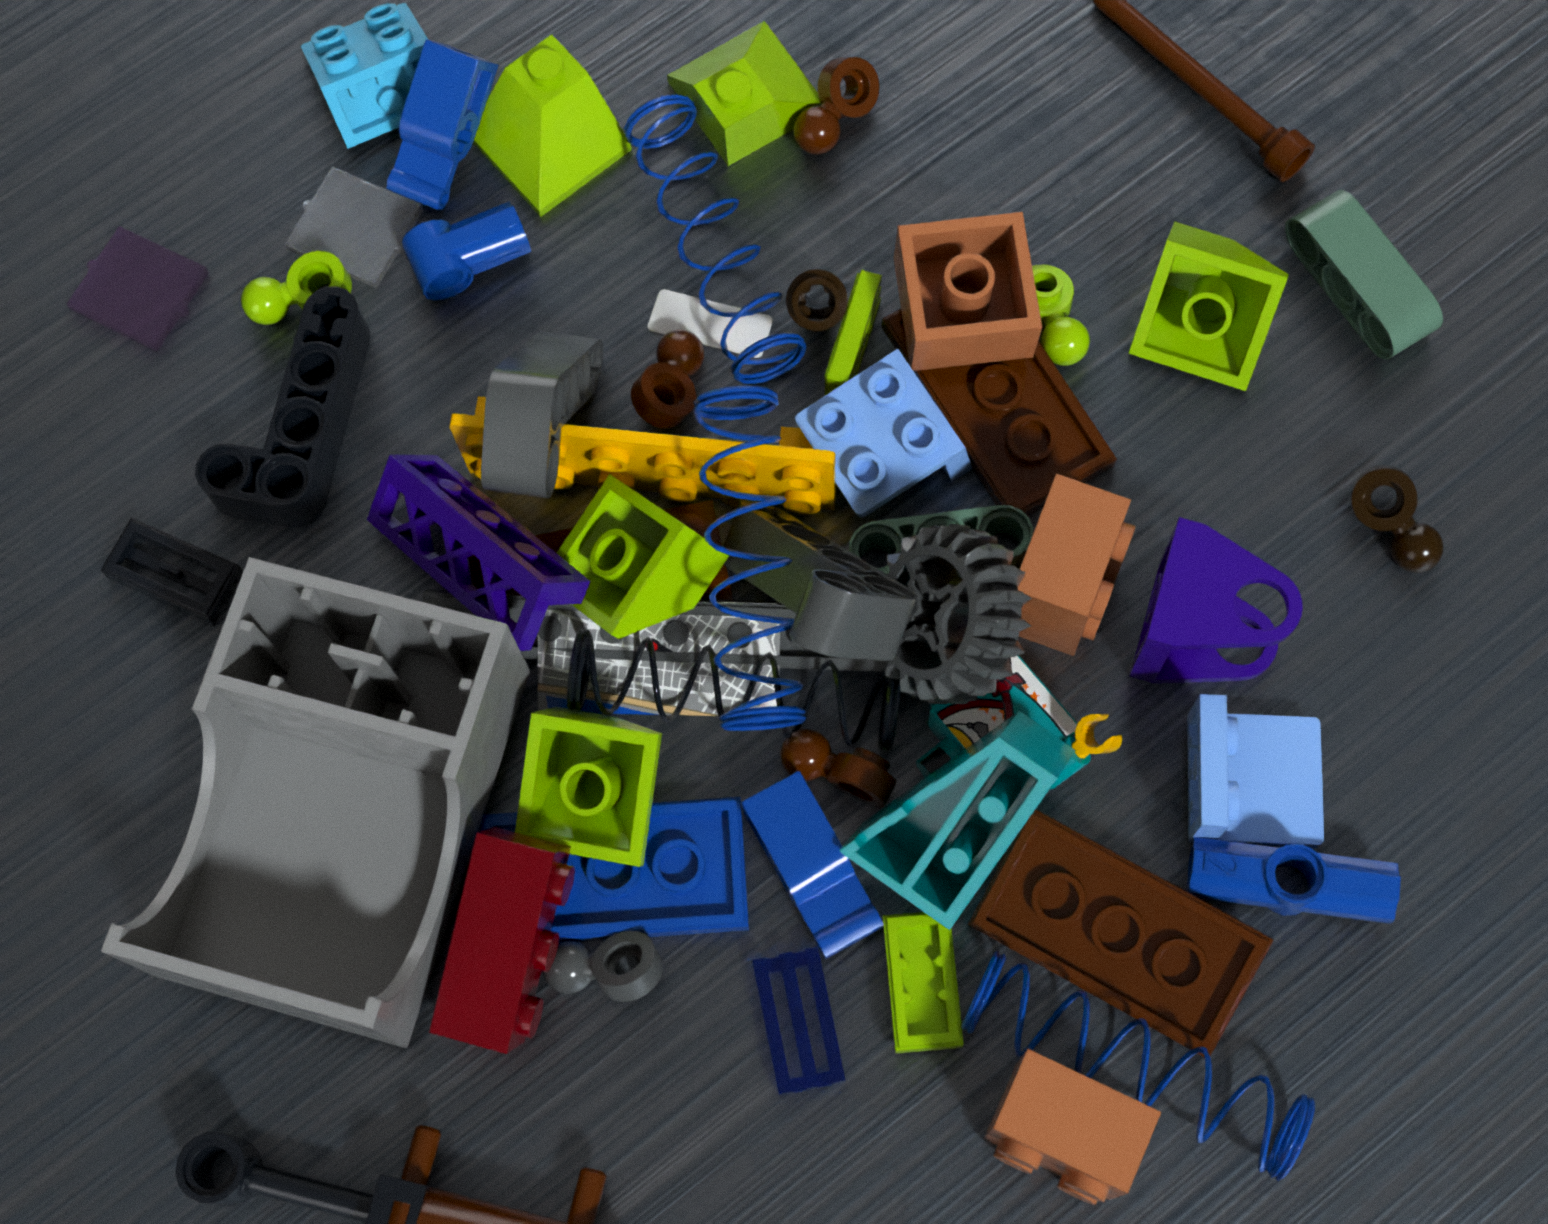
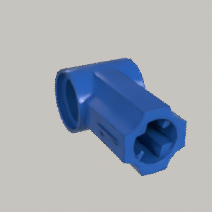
M510 201L452 225L444 220L423 222L408 231L402 239L403 250L423 295L427 299L434 301L445 300L462 293L471 285L474 275L531 252L522 223Z

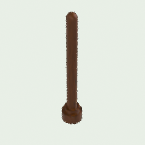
M1093 0L1094 5L1256 143L1260 147L1259 155L1265 159L1263 167L1278 180L1286 182L1306 164L1315 149V145L1297 129L1288 131L1283 126L1276 129L1126 0Z

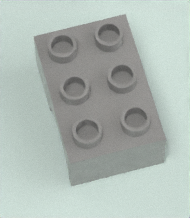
M248 557L192 707L202 731L203 766L198 798L186 839L167 880L150 905L129 923L123 925L111 924L101 952L158 978L408 1048L474 846L476 833L479 830L530 674V669L508 625Z

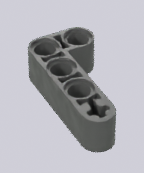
M539 331L493 369L488 382L485 401L481 460V483L483 489L542 498L551 497L558 474L561 430L567 421L597 390L603 362L602 339Z
M742 499L739 501L737 509L759 501ZM768 506L734 517L724 545L725 548L758 555L789 557L792 560L787 566L744 578L796 613L790 631L792 640L806 649L831 657L892 661L895 659L918 598L915 592L777 507ZM729 556L724 565L738 574L772 562Z

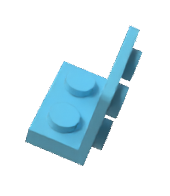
M387 3L376 6L365 14L364 19L345 27L340 25L325 27L313 34L311 41L301 45L302 51L320 86L347 149L399 128L401 115L425 40L428 39L406 3L399 5Z

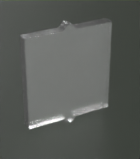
M332 166L312 200H306L303 203L305 212L284 245L288 251L300 256L312 251L332 253L341 261L351 278L377 289L397 254L405 253L402 247V239L414 227L423 212V207L420 203Z

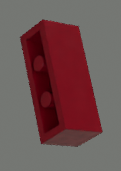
M496 827L476 833L429 1033L508 1054L524 1043L526 1037L533 1038L543 1011V999L535 997L541 971L548 972L552 967L559 943V933L551 931L557 905L564 906L566 904L574 881L575 868L574 866L567 865L571 847Z

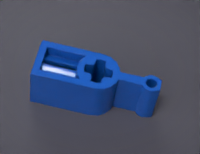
M425 40L401 115L399 134L402 143L394 168L388 176L386 189L436 210H444L450 197V187L458 163L467 155L475 139L499 66L498 64L448 44Z
M800 771L741 802L747 822L788 896L800 912L825 959L884 927V923L858 880L849 858L839 852L842 845Z

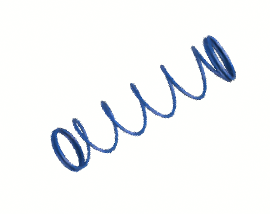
M677 94L663 95L649 100L629 116L624 127L625 137L631 145L638 147L636 154L638 166L647 175L665 180L659 189L657 198L659 212L669 221L687 225L680 236L677 247L680 259L688 266L709 271L701 284L699 292L701 305L710 313L722 317H732L723 331L720 344L722 353L734 361L731 366L734 379L743 384H756L779 377L791 370L804 356L806 343H804V339L801 336L793 333L771 335L748 346L737 357L728 351L726 338L729 330L740 317L757 314L775 306L780 302L783 294L779 292L766 293L745 305L738 312H720L715 310L706 302L704 295L706 284L716 271L731 269L751 261L759 254L761 246L750 244L740 247L723 257L714 266L695 264L684 253L683 244L685 236L693 225L711 223L730 215L737 209L739 200L732 197L721 199L701 210L692 220L674 218L670 216L663 206L664 190L670 180L687 179L702 174L717 162L718 154L714 152L699 153L679 164L669 175L654 173L643 162V148L661 147L675 141L687 132L697 116L694 102L687 96ZM672 104L687 106L672 110L657 119L647 129L642 139L632 136L631 132L634 125L651 111ZM689 111L687 118L678 127L661 136L647 139L649 134L662 122L676 114ZM704 157H713L707 165L698 170L676 175L694 161ZM726 203H734L728 210L718 215L700 219L716 207ZM755 249L753 253L741 260L724 264L736 255ZM776 297L773 301L761 307L751 309L760 302ZM798 344L794 349L780 355L756 360L751 359L762 351L777 345ZM787 358L776 366L761 372L751 374L739 372L744 364L759 365Z
M731 386L713 389L700 394L693 401L695 420L705 429L721 436L748 441L730 447L706 461L699 472L700 480L711 490L723 495L761 501L731 511L715 520L704 533L705 541L715 550L730 556L772 562L727 578L709 595L710 603L721 612L735 617L782 624L731 642L714 658L715 665L725 673L738 678L792 686L750 700L722 714L719 717L720 721H722L720 727L729 731L776 729L799 725L806 720L804 716L806 711L802 707L772 706L750 708L800 691L803 688L801 682L744 673L725 667L721 662V657L733 648L771 634L789 630L792 628L795 620L733 610L720 605L716 600L718 591L727 585L761 572L787 566L792 562L789 557L758 555L728 549L715 544L711 539L712 530L721 523L735 516L781 504L787 500L784 496L748 494L724 489L710 483L706 478V470L717 460L747 448L779 442L782 439L778 435H748L718 429L702 420V417L715 420L747 419L771 412L779 405L777 400L778 394L769 388L760 386ZM732 399L766 400L761 403L739 407L706 406L711 403Z
M999 951L994 952L962 1022V1031L967 1030L969 1034L974 1032L984 1010L1018 970L1022 969L1024 973L1023 988L1014 1041L1016 1056L1021 1058L1027 1049L1033 1050L1065 1009L1076 998L1082 997L1084 1001L1083 1018L1075 1063V1071L1081 1074L1090 1017V1003L1087 993L1080 990L1070 995L1052 1014L1027 1047L1021 1051V1037L1030 984L1029 969L1027 964L1023 962L1017 964L994 987L1006 960L1005 954L1000 955ZM1139 1018L1130 1022L1118 1033L1085 1076L1092 1078L1126 1034L1136 1025L1140 1024L1144 1028V1046L1135 1100L1142 1103L1150 1054V1029L1147 1021ZM1203 1046L1188 1051L1170 1069L1144 1104L1151 1107L1179 1069L1196 1053L1204 1054L1205 1081L1196 1131L1197 1142L1203 1143L1210 1137L1239 1097L1255 1082H1264L1267 1086L1268 1101L1258 1169L1259 1172L1267 1170L1268 1175L1271 1178L1275 1177L1277 1181L1284 1179L1295 1164L1307 1138L1315 1112L1314 1098H1308L1306 1094H1303L1294 1101L1280 1127L1272 1151L1266 1159L1274 1112V1092L1269 1078L1261 1074L1246 1081L1229 1098L1203 1133L1211 1090L1212 1061L1207 1048Z

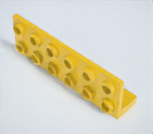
M478 396L475 415L453 413L451 414L449 428L469 472L481 479L486 397ZM565 424L561 430L559 466L554 489H569L573 484L597 486L600 489L609 474H611L634 491L659 492L662 497L672 501L689 502L695 500L696 496L719 498L729 506L738 507L739 501L742 499L711 490L700 480L699 472L706 461L714 455L744 442ZM781 426L780 437L782 439L779 441V446L763 444L732 453L714 462L705 472L706 478L710 483L724 489L748 494L784 496L787 500L778 505H783L786 510L793 513L815 514L820 509L834 510L837 491V484L835 483V452L813 449L800 428Z

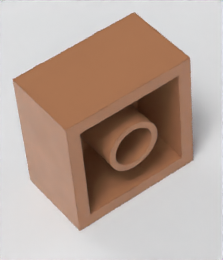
M1023 212L899 225L897 227L893 259L909 365L913 371L1032 358L1034 356L1042 330V322Z
M1056 473L1020 570L1026 572L1019 584L1018 590L1032 598L1022 607V619L1032 626L1020 631L1019 637L1071 656L1075 655L1081 637L1094 641L1136 527L1124 522L1131 499Z
M1027 1049L1016 1063L984 1139L997 1145L993 1156L998 1160L1028 1174H1031L1033 1169L1038 1170L1039 1166L1061 1176L1057 1188L1084 1202L1096 1205L1097 1201L1105 1202L1106 1198L1111 1200L1128 1194L1162 1112Z

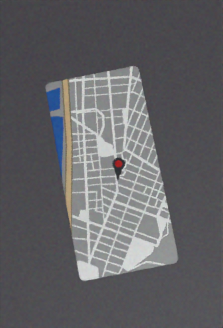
M718 602V603H745V602ZM746 603V604H776V603ZM547 610L545 616H552L558 619L561 623L562 631L560 636L554 641H544L538 636L539 711L553 707L569 709L567 707V686L572 652L551 648L573 649L576 634L581 628L584 632L589 629L592 633L594 649L637 651L642 640L649 637L654 644L655 651L700 653L703 647L710 644L714 652L718 654L722 648L730 644L727 633L729 628L735 623L747 624L753 633L780 624L748 620L735 616L679 614L625 636L618 643L610 644L602 639L600 626L582 612ZM674 620L682 621L689 629L687 641L680 646L670 645L664 638L665 626ZM780 632L753 640L747 647L733 648L725 654L764 655L771 652L772 655L780 656ZM646 645L644 651H648V645ZM595 657L600 696L605 709L610 710L624 686L633 660ZM640 660L624 700L612 714L659 715L654 698L650 661ZM656 661L659 689L665 715H672L675 711L695 662ZM701 663L690 694L679 715L718 716L711 663ZM722 663L725 667L753 674L757 665ZM764 665L760 676L773 677L771 665ZM777 665L780 677V665ZM718 668L723 711L727 713L741 705L751 680L732 676ZM590 675L587 694L581 711L603 714L596 704ZM756 682L750 700L774 693V684ZM776 699L750 708L777 706Z

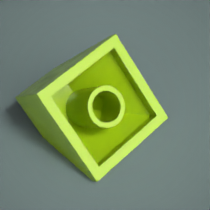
M765 21L667 75L668 83L676 94L687 96L694 102V106L697 109L695 121L727 166L793 130L798 115L805 109L821 106L818 92Z
M552 34L505 67L488 97L473 141L476 147L540 217L632 150L631 144L625 137V133L589 73Z
M1174 221L1128 354L1246 391L1289 274L1233 239Z
M611 474L602 484L557 552L560 557L590 580L582 604L571 605L617 639L694 609L730 556L715 550L705 541L703 536Z
M561 707L532 712L515 833L571 847L569 854L636 867L643 866L662 733L619 717L585 711H570V709Z

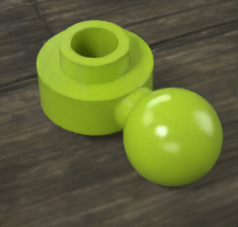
M312 251L302 255L292 264L285 282L281 283L271 277H259L250 281L242 292L241 305L249 319L258 324L271 325L281 321L286 316L291 305L297 303L303 310L308 297L324 284H330L328 287L337 286L351 293L352 280L346 268L334 254L326 251Z
M1045 264L1034 265L1032 270L1042 328H1044L1040 343L1054 364L1060 366L1073 365L1086 355L1090 338L1086 327L1080 321L1068 317L1074 295L1072 280L1064 271L1055 266ZM1037 289H1047L1050 290V292H1041Z

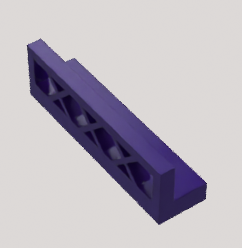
M389 455L367 521L474 615L507 624L520 651L532 649L549 605L582 604L590 580L438 455ZM400 492L405 497L409 522L404 524L392 515ZM435 523L441 526L446 554L441 556L434 552L430 526ZM473 555L480 560L485 587L480 589L473 586L471 582L467 558ZM512 588L526 599L517 623L510 618L505 592Z

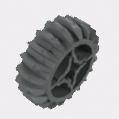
M934 525L929 528H921L919 535L902 538L901 552L887 555V563L890 570L887 575L911 589L918 596L894 660L887 662L885 671L886 677L900 680L901 692L909 693L913 697H919L920 700H927L931 704H967L969 701H976L978 696L996 692L997 680L1013 676L1009 657L1025 653L1018 642V636L1020 631L1032 626L1022 619V607L1032 598L1018 590V586L1026 572L1011 565L1014 551L1006 549L1003 545H998L996 536H992L986 531L973 530L967 525Z

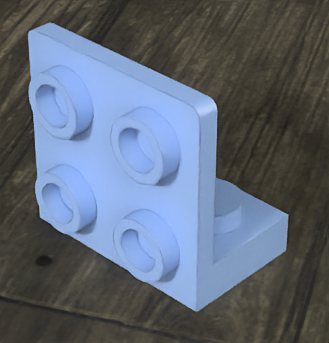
M899 349L891 352L795 416L797 425L813 449L835 452V483L856 515L860 518L872 513L940 468L943 469L951 482L972 470L965 446Z
M1200 694L1187 715L1189 842H1192L1194 837L1262 846L1302 844L1311 848L1319 847L1324 842L1320 720L1316 717L1229 714L1227 713V695Z

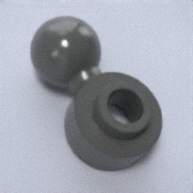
M623 931L603 941L594 953H591L588 947L578 941L564 940L559 942L552 967L548 972H543V976L552 989L564 994L577 993L586 988L592 980H596L608 998L619 1002H628L639 999L653 990L662 976L663 962L650 937L639 931Z

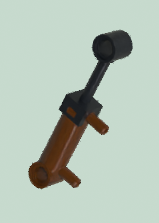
M424 1125L415 1127L401 1178L380 1174L374 1194L263 1166L260 1153L252 1143L240 1137L221 1132H206L191 1139L183 1147L177 1158L175 1172L181 1190L187 1197L199 1203L234 1206L246 1201L255 1193L362 1221L365 1224H595L607 1178L603 1171L588 1167L580 1169L566 1222L429 1187L427 1183L442 1134L439 1129ZM226 1150L232 1159V1174L225 1184L214 1188L209 1182L207 1175L208 1166L212 1158Z

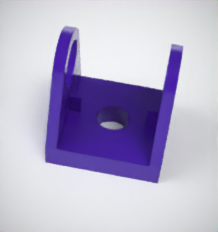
M1179 517L1158 565L1129 677L1150 683L1245 681L1258 677L1273 662L1277 654L1278 643L1284 641L1292 634L1301 619L1303 604L1297 586L1287 575L1206 524ZM1253 583L1266 584L1276 589L1286 604L1284 621L1277 627H1274L1273 623L1264 613L1237 597V592L1244 586ZM1244 622H1246V623L1252 625V626L1255 627V628H1252V627L1248 626V625L1245 624ZM1263 647L1261 656L1256 661L1246 665L1232 664L1223 659L1216 650V648Z

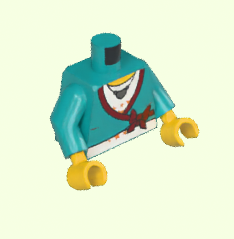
M1017 655L1009 657L1013 676L997 680L996 692L978 696L976 701H969L967 704L948 703L945 705L929 703L932 709L929 713L928 726L940 742L916 760L915 763L923 777L926 778L1020 711L1076 750L1049 789L1052 790L1090 763V754H1106L1117 751L1122 745V736H1112L1102 745H1099L1094 738V729L1099 722L1106 720L1109 715L1089 714L1077 723L1022 658Z

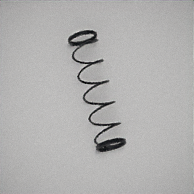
M582 628L578 630L572 649L567 686V707L570 711L575 709L579 712L582 710L590 675L594 697L603 715L607 716L616 711L627 694L646 645H648L657 711L665 723H671L683 709L707 651L709 652L718 717L724 714L718 667L714 661L716 655L709 644L700 651L682 697L672 716L667 717L665 715L659 689L654 644L649 637L643 639L639 645L616 702L610 710L605 709L599 692L592 633L589 629L585 632ZM771 652L764 654L758 662L753 675H760L767 659H770L773 677L780 678L776 659ZM827 660L819 668L803 705V709L806 711L804 716L806 717L824 671L830 666L834 677L842 736L845 743L851 747L858 741L864 729L875 698L886 677V670L878 677L853 738L850 740L838 668L832 660ZM886 677L878 740L879 749L883 750L885 748L887 751L892 749L900 700V680ZM750 681L741 704L750 700L757 681ZM774 684L775 692L780 691L781 685ZM782 697L776 699L777 706H783ZM802 723L795 725L791 732L788 731L787 727L781 728L785 737L790 738L793 732L800 729Z

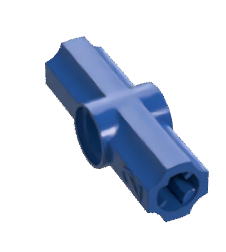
M1194 837L1191 842L1186 884L1187 891L1201 899L1268 907L1272 912L1283 916L1297 915L1305 912L1391 924L1395 920L1399 902L1401 876L1399 875L1398 863L1317 853L1311 847L1302 844H1286L1277 848ZM1281 866L1297 868L1304 874L1307 880V892L1294 895L1284 891L1276 881L1275 870Z

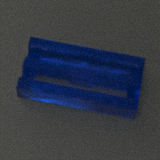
M818 946L805 949V951L792 954V952L779 954V957L766 959L764 957L752 960L779 1096L846 1083ZM807 966L829 1071L816 1073L795 971L797 968ZM782 972L803 1073L802 1077L793 1079L789 1077L769 974Z

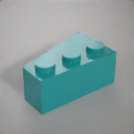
M1018 711L865 820L840 848L839 852L950 930L1057 780L1076 750Z

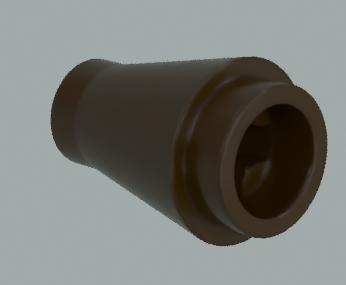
M822 269L808 270L798 275L790 284L786 294V306L791 318L799 326L807 330L822 331L833 327L842 319L847 309L848 296L844 284L836 275ZM822 285L824 291L829 293V295L823 301L816 302L811 300L806 293L810 291L811 286Z

